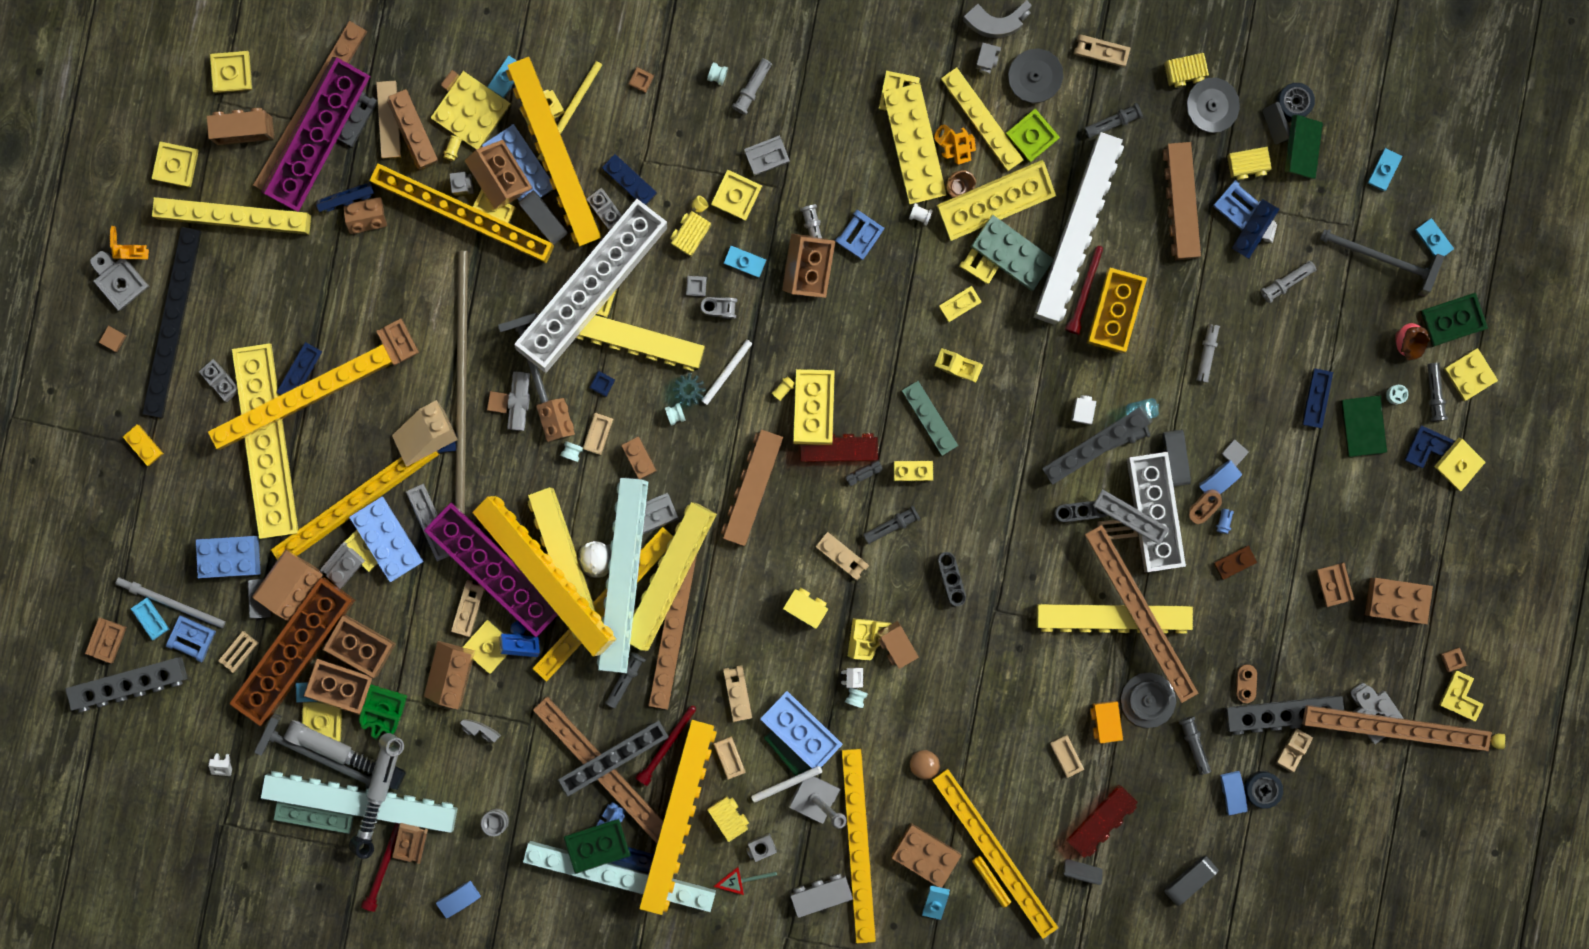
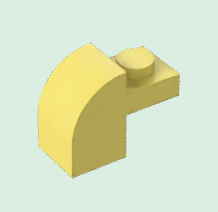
M941 348L935 363V367L975 383L983 367L981 363L964 358L957 353Z

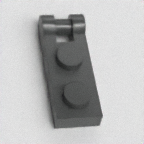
M362 92L337 139L353 147L374 111L378 100L373 97L369 98L366 96V93ZM362 103L367 105L366 110L360 108Z

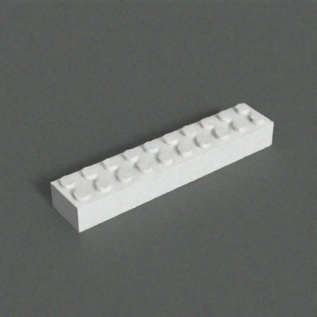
M1100 132L1095 140L1034 318L1054 325L1064 319L1067 311L1064 308L1065 303L1067 304L1073 294V291L1070 290L1071 286L1076 284L1079 277V272L1076 271L1078 267L1080 268L1085 260L1084 249L1086 250L1092 240V236H1089V234L1096 228L1099 219L1096 218V214H1099L1103 208L1105 200H1102V197L1109 191L1111 182L1108 181L1109 177L1112 178V175L1115 174L1118 165L1115 163V160H1118L1124 148L1121 145L1122 139Z
M636 199L514 344L516 350L547 373L667 230V221Z

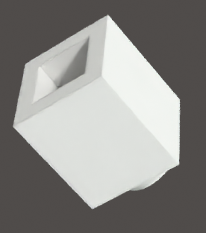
M1084 395L1076 398L1071 421L1091 425L1096 401H1092V397Z

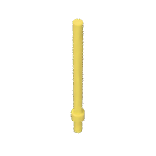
M598 61L594 63L559 121L557 127L560 135L602 67V64ZM540 153L537 158L541 162L545 160L543 153Z

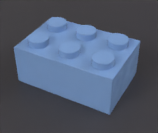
M259 536L196 540L198 578L261 574Z

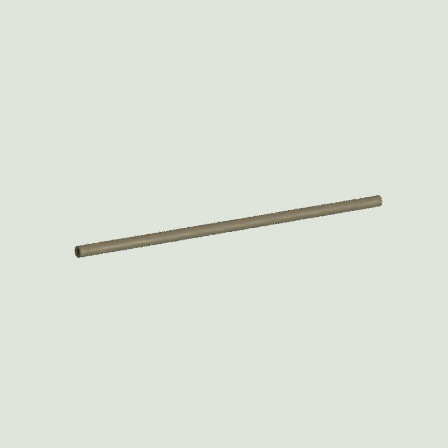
M458 251L456 437L458 440H456L455 506L465 514L468 251Z

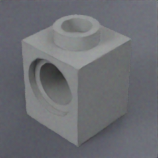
M770 833L749 841V847L746 848L750 859L754 858L755 862L777 853ZM762 843L766 846V850L763 853H759L755 850V846Z

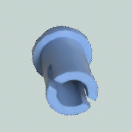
M1222 509L1216 528L1217 532L1228 534V531H1231L1229 527L1234 511Z

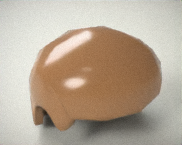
M966 170L952 173L946 185L948 194L954 198L975 189L976 179L972 173Z
M921 750L912 755L910 768L916 777L927 780L932 779L938 774L940 762L938 757L931 751Z

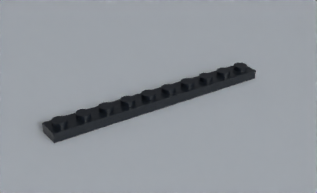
M181 227L143 410L145 415L164 417L202 234L200 230Z

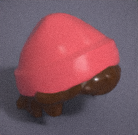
M1414 323L1406 324L1398 330L1395 336L1398 351L1403 356H1406L1407 360H1415L1422 357L1430 341L1428 331Z

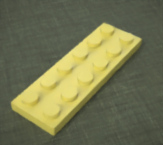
M920 83L883 92L909 205L946 196Z
M1041 160L937 205L948 237L952 241L984 227L991 215L1001 220L1055 197L1056 194L1046 165Z

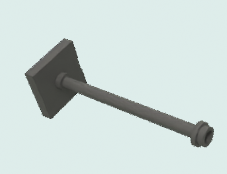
M1324 229L1320 238L1323 243H1326L1328 240L1420 275L1424 280L1418 295L1426 297L1431 292L1445 257L1436 254L1431 260L1429 268L1425 267L1423 269L1331 234L1330 229Z
M538 313L499 324L500 332L515 328L521 337L526 331L525 329H527L526 324L532 323L538 317ZM527 359L541 404L548 401L538 367Z
M275 713L271 717L254 753L262 756L269 742L274 743L275 741L365 783L366 788L369 787L372 774L369 777L308 748L285 740L275 731L282 716Z

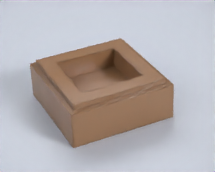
M637 67L629 82V86L647 93L654 75Z
M451 70L441 86L449 92L459 78V75Z
M108 326L99 343L118 352L127 335Z
M490 391L487 410L507 414L509 394Z
M1459 647L1440 654L1447 672L1467 666Z

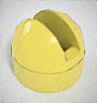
M697 196L692 201V208L695 207L697 209L695 212H703L709 207L708 202L702 196Z
M1495 734L1492 736V746L1496 749H1504L1505 734Z

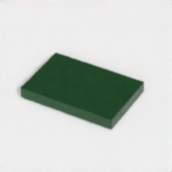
M1292 115L1285 172L1308 179H1316L1323 122L1300 115Z
M1476 292L1420 311L1432 347L1488 329Z
M1381 396L1341 400L1348 457L1387 453Z
M773 731L764 737L795 776L812 769Z
M619 819L564 836L575 874L631 856Z

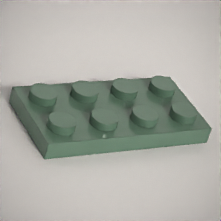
M994 215L990 216L970 246L1031 291L1035 289L1054 260Z

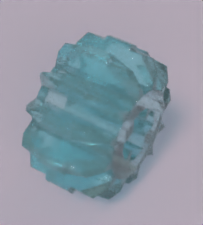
M688 373V380H685V377L681 375L680 377L683 382L675 381V384L680 387L673 388V391L680 393L674 397L678 399L682 396L680 404H683L687 399V406H691V400L693 399L697 405L696 397L704 398L699 394V392L706 391L705 388H699L704 382L696 383L699 378L697 375L691 380V373ZM688 385H692L691 387L695 388L691 395H687V392H684V388H688Z
M1153 398L1134 402L1126 406V415L1141 405L1144 406L1151 418L1159 415L1156 399Z

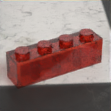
M873 433L862 434V437H854V434H843V438H835V434H833L832 445L801 444V462L878 461V437H874Z
M1118 785L1066 841L1084 858L1087 855L1089 857L1092 856L1097 850L1096 846L1100 842L1104 843L1110 837L1109 832L1113 828L1117 829L1123 823L1122 819L1126 814L1130 815L1135 811L1138 802L1122 786Z

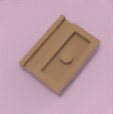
M402 319L376 331L393 365H397L419 353Z
M1345 563L1316 570L1326 607L1354 600Z
M98 618L85 654L108 663H113L127 627L104 618Z
M400 823L392 858L409 862L417 861V864H420L428 829L422 830L417 826Z

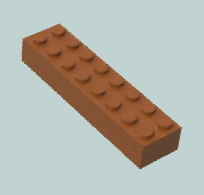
M320 578L232 699L230 705L259 726L266 725L332 634L341 617L353 605L355 599L326 578Z

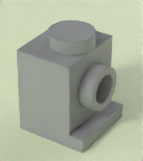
M982 43L976 69H979L980 73L990 74L992 67L996 68L998 56H995V54L999 55L1001 47Z
M465 172L450 174L451 189L455 196L474 194L471 174L467 175Z

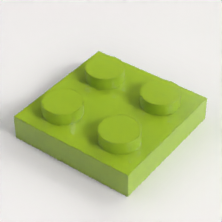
M1036 109L1006 133L1008 138L1030 163L1060 138Z

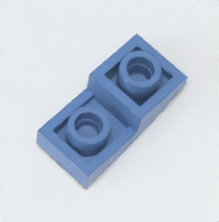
M1229 460L1217 468L1213 475L1201 482L1199 487L1204 493L1207 490L1213 489L1221 494L1242 476V473Z
M1235 771L1222 774V792L1225 795L1228 815L1247 812L1245 791L1240 772Z
M468 881L457 887L452 893L439 899L436 905L447 919L479 899L481 895L472 882Z

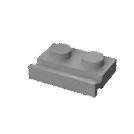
M780 135L744 149L754 176L790 162Z
M668 493L646 502L643 534L679 519Z
M346 542L340 545L320 569L340 589L345 586L365 562L358 553L346 545Z

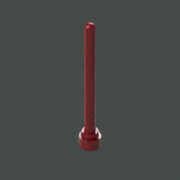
M1102 246L1095 248L1073 318L1066 324L1065 331L1080 334L1082 328L1080 326V319L1102 255Z
M691 705L647 768L643 769L642 772H638L635 777L638 781L646 786L652 781L651 774L695 713V706Z
M395 823L370 894L362 901L361 908L365 910L376 911L378 906L376 897L395 848L400 823Z

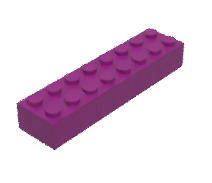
M337 57L331 58L261 193L299 212L370 78L368 74Z
M450 503L424 530L535 637L558 615L513 560L453 503Z

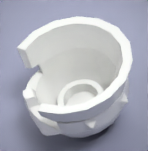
M594 541L582 545L578 552V560L583 573L595 578L603 577L610 573L608 569V562L612 555L610 544L605 545Z

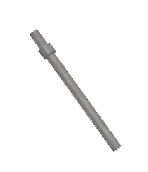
M118 578L116 581V585L128 589L132 594H140L222 629L226 621L143 588L139 583H131L122 578Z

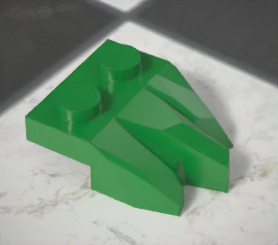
M371 684L359 718L362 729H366L369 726L372 727L371 736L376 740L382 731L394 734L401 720L407 695Z

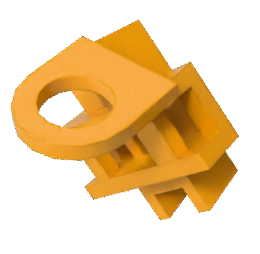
M941 125L935 132L934 139L944 147L945 152L942 153V156L946 159L954 157V162L958 165L971 161L970 152L976 151L974 136L972 134L968 135L965 128H961L962 132L956 134L947 125ZM944 129L943 135L939 138L940 132Z
M111 226L110 248L112 249L113 259H148L149 249H146L147 245H117L116 227Z

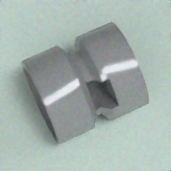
M497 808L487 812L481 820L482 830L489 836L500 835L509 824L506 812Z

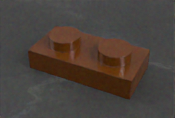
M1248 545L1214 562V565L1221 579L1224 580L1256 564L1257 561Z

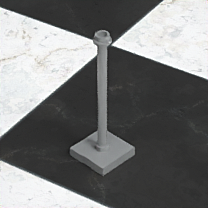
M815 776L799 783L788 805L789 808L822 824L828 816L831 819L832 825L838 829L843 828L846 824V817L830 808L840 791L838 787Z

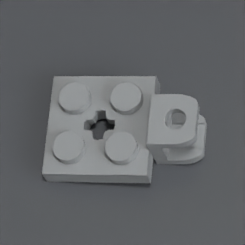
M100 251L90 260L93 268L100 275L94 280L95 284L118 311H121L150 287L127 259L116 261L109 253ZM119 279L122 281L126 280L125 288L117 287L119 285Z
M1360 683L1351 690V696L1359 706L1353 712L1373 715L1379 713L1387 717L1404 719L1386 691L1382 690L1376 694L1374 689L1365 683ZM1367 734L1374 744L1385 738L1384 736Z

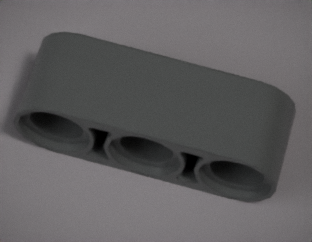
M534 190L519 201L524 211L553 245L569 234L563 224Z
M1183 430L1163 432L1164 451L1168 452L1173 487L1191 484Z
M1095 501L1059 505L1054 510V517L1059 522L1102 518L1108 515L1097 512V508L1093 506ZM1080 506H1085L1087 509V514L1083 517L1077 512ZM1061 508H1065L1068 511V516L1065 519L1060 518L1058 515Z
M943 552L938 556L937 563L947 598L952 605L961 606L966 601V594L956 559L952 553ZM944 555L951 557V564L948 566H944L941 563V558ZM950 573L955 574L957 577L954 584L947 583L946 578ZM955 592H959L962 595V600L959 603H954L952 600V595Z
M1204 855L1167 886L1164 892L1176 906H1180L1213 878L1219 869L1207 855Z

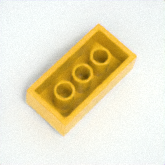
M1114 268L1107 270L1087 344L1122 354L1127 351L1147 278Z

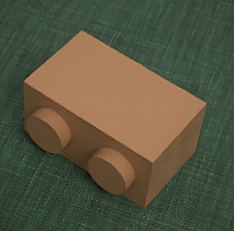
M636 437L621 445L638 479H644L657 472L640 437Z
M898 621L878 632L881 637L878 641L883 649L887 648L890 654L887 657L892 665L896 664L900 669L919 658Z

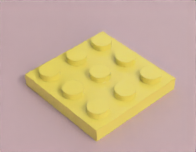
M463 71L431 116V119L477 150L485 143L511 106V103Z

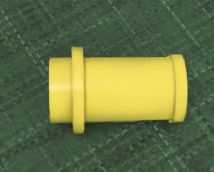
M453 135L450 136L447 149L443 151L445 159L455 161V158H458L457 152L462 142L461 138Z
M788 376L785 379L782 378L781 384L772 392L780 401L791 388L794 389L793 386L796 384Z

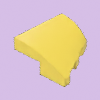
M853 618L847 656L853 659L872 660L876 653V648L880 646L878 639L881 637L878 632L892 623Z

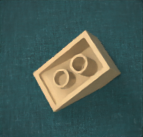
M437 400L420 408L392 435L406 466L458 440L444 409Z

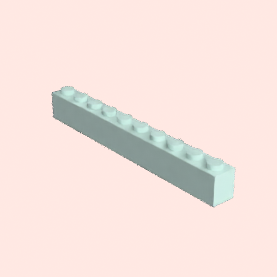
M620 478V483L617 485L618 502L615 504L614 538L610 544L612 555L608 562L610 573L606 581V588L608 590L607 597L604 599L605 616L602 618L604 625L613 631L616 640L598 656L597 665L599 666L598 670L627 673L648 482L642 479Z
M271 771V774L265 775L261 798L363 817L365 815L364 810L367 809L365 805H368V797H366L368 788H366V791L358 790L359 787L354 785H347L346 788L339 786L340 783L329 781L328 784L320 783V779L309 778V781L302 780V776L299 775L285 777L281 772ZM388 792L385 801L381 804V808L378 809L380 812L377 813L378 818L376 819L451 833L454 831L458 808L453 807V804L448 802H442V805L434 804V800L431 799L418 801L415 800L416 797L404 795V798L396 797V793Z
M533 841L528 843L523 863L644 894L649 876L647 873L612 863L575 874L567 850ZM672 879L675 882L673 893H668V901L711 912L716 890Z

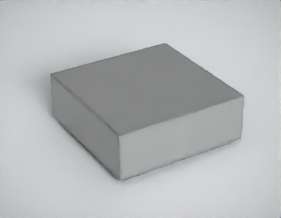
M687 276L686 295L706 297L707 277Z
M1234 439L1221 454L1237 466L1249 452Z

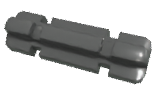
M875 461L871 463V466L867 465L855 471V474L847 475L846 480L848 484L852 486L858 480L862 481L872 476L874 472L882 471L880 462Z

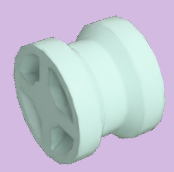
M713 62L707 81H716L718 85L722 86L728 67H720L717 63Z
M1403 385L1392 386L1387 390L1386 398L1391 404L1404 403L1408 398V390Z
M677 403L672 408H665L671 426L675 425L678 421H686L680 403Z
M565 441V449L561 452L560 456L578 462V455L583 450V447Z
M850 688L849 697L846 698L845 702L863 708V700L867 697L868 693Z

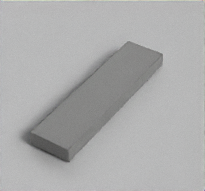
M421 484L406 491L424 531L438 514L425 485ZM424 531L436 560L440 561L449 557L450 555Z
M1103 489L1093 504L1095 508L1158 545H1161L1170 529Z

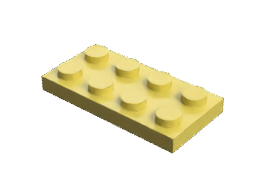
M796 369L794 444L832 445L833 370Z

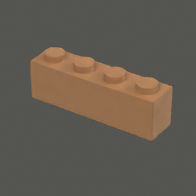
M405 89L388 96V105L418 171L436 164L438 159L407 90Z

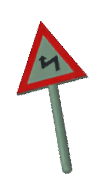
M737 867L713 887L744 895L743 882L776 876L777 872L741 879L739 867Z

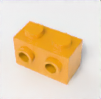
M1118 702L1094 703L1093 708L1090 709L1091 719L1095 720L1096 725L1093 728L1094 739H1097L1099 743L1123 740Z

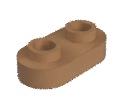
M1213 489L1207 490L1190 507V519L1197 524L1204 523L1221 506L1222 498L1220 493ZM1211 496L1215 497L1213 501H1210L1208 498ZM1197 510H1201V511H1202L1201 514H1196L1195 512H1196Z
M1245 664L1237 670L1236 697L1243 703H1250L1256 697L1257 671L1253 666ZM1246 671H1250L1251 676L1249 678L1245 677ZM1245 690H1248L1250 692V695L1248 697L1244 696Z

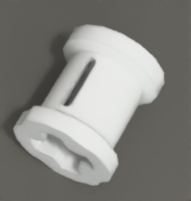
M915 203L909 219H916L927 226L933 210H926Z

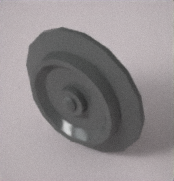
M1039 48L1029 49L1019 54L1011 63L1008 73L1009 85L1014 94L1023 101L1031 103L1045 102L1052 98L1061 88L1064 78L1063 67L1058 58L1050 51Z
M1217 77L1205 78L1196 83L1189 92L1187 99V111L1192 122L1199 129L1209 133L1222 132L1231 127L1237 119L1240 110L1239 97L1235 88L1227 81Z
M1154 673L1138 674L1131 678L1123 688L1121 695L1122 710L1126 717L1137 726L1144 728L1158 727L1167 722L1174 713L1176 706L1175 692L1169 681L1161 675Z

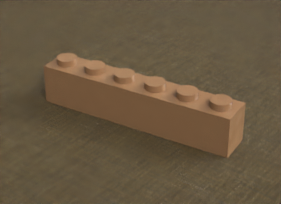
M1191 142L1172 143L1163 149V160L1167 161L1164 175L1165 180H1168L1169 187H1166V197L1170 199L1168 217L1172 219L1169 233L1170 237H1173L1174 244H1171V254L1175 256V260L1198 259L1201 257Z
M761 430L760 433L756 432L753 441L756 446L754 451L750 450L747 462L750 463L748 469H743L740 479L744 481L741 488L737 487L734 498H737L735 506H730L727 516L731 518L729 523H725L721 532L724 535L723 539L746 546L783 440L782 436Z

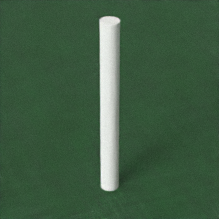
M746 339L701 400L706 405L709 404L753 343Z
M820 766L810 769L752 795V800L756 803L822 773V769Z

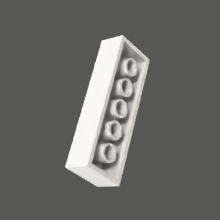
M1168 452L1127 458L1134 508L1170 528L1161 545L1138 533L1144 572L1185 567Z

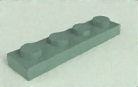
M919 381L902 390V393L941 456L958 446L957 442Z
M277 801L274 820L348 834L351 833L354 815L279 801Z

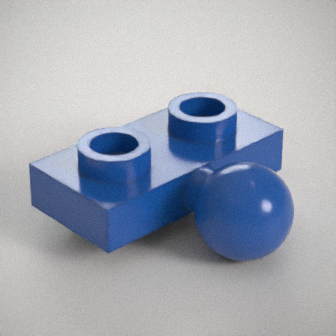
M519 621L511 625L510 630L512 634L500 635V654L539 656L538 637L524 636L526 627Z

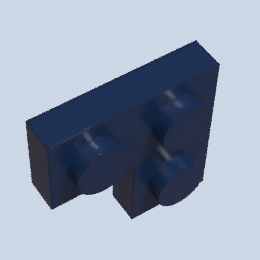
M1420 425L1404 461L1423 468L1430 452L1443 457L1455 440Z

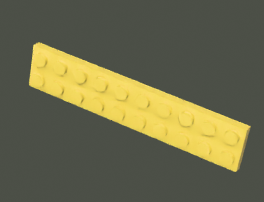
M272 344L232 349L242 415L279 396V393H277L278 386ZM281 419L245 437L259 539L298 533L283 420Z

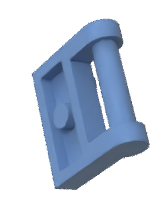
M1235 180L1213 207L1242 231L1260 202L1239 186L1240 183ZM1233 191L1253 207V210H1248L1231 193Z
M855 210L853 213L854 217L841 236L836 238L835 242L861 260H864L885 228L862 212ZM860 220L863 221L865 224L851 244L848 243L847 239Z
M179 616L166 647L177 649L195 657L197 661L202 663L216 631L184 616ZM178 636L201 646L200 650L198 651L178 642Z

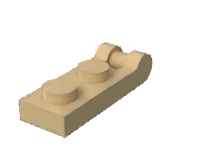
M1078 35V46L1074 50V55L1126 67L1130 47L1085 35ZM1086 44L1091 45L1090 51L1085 49Z
M829 532L825 534L816 546L856 580L861 577V572L869 567L866 562ZM853 561L858 563L854 570L849 567Z
M470 580L466 581L451 632L471 637L485 588L481 585L473 584V581ZM470 591L477 592L475 598L469 596Z
M737 666L735 669H723L733 722L751 719L752 713L743 666ZM738 676L739 681L732 682L731 677Z

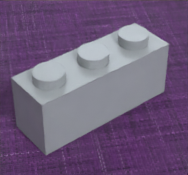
M840 873L830 876V880L825 882L822 880L815 881L808 888H804V886L797 887L791 893V899L798 918L853 899L846 876H841Z

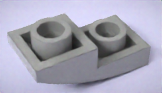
M602 188L587 198V201L610 231L622 217L621 213Z
M214 359L199 371L225 402H228L238 393L237 384Z
M464 719L460 722L463 725L462 729L468 735L473 734L475 736L481 731L483 732L481 734L482 737L488 742H491V740L496 742L501 736L497 731L483 723Z

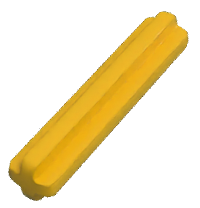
M982 857L974 858L972 860L973 864L1001 906L1004 908L1010 905L1011 900Z

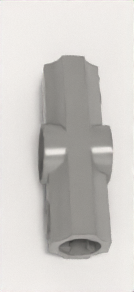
M513 372L512 390L509 393L508 409H510L508 429L525 430L526 411L529 409L530 394H528L530 373Z

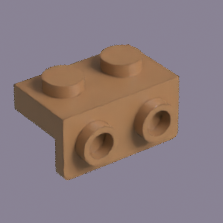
M381 197L344 206L345 223L350 234L387 226Z
M564 398L550 400L537 405L548 442L575 435L574 426L570 420L568 406Z

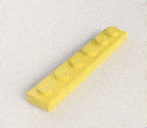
M956 67L942 77L941 81L1006 171H1010L1021 163L1023 158Z

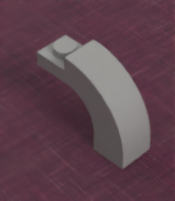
M1026 0L1011 15L1004 18H996L986 13L977 4L964 16L963 21L974 32L982 36L1002 38L1012 35L1022 28L1023 23L1020 19L1023 21L1031 14L1029 10L1032 5Z

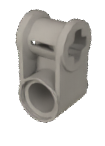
M707 297L701 302V311L706 316L735 319V303L738 299ZM712 302L715 305V309L708 312L704 309V304Z

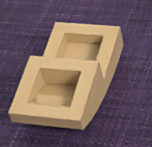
M1296 728L1281 751L1276 764L1291 773L1295 772L1313 737Z

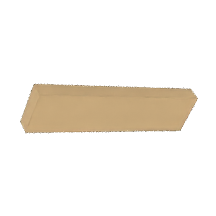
M396 81L377 82L382 159L402 158L400 129L387 102L388 96L397 93Z

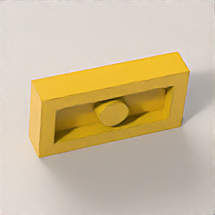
M136 425L123 436L147 466H150L164 454L140 425Z

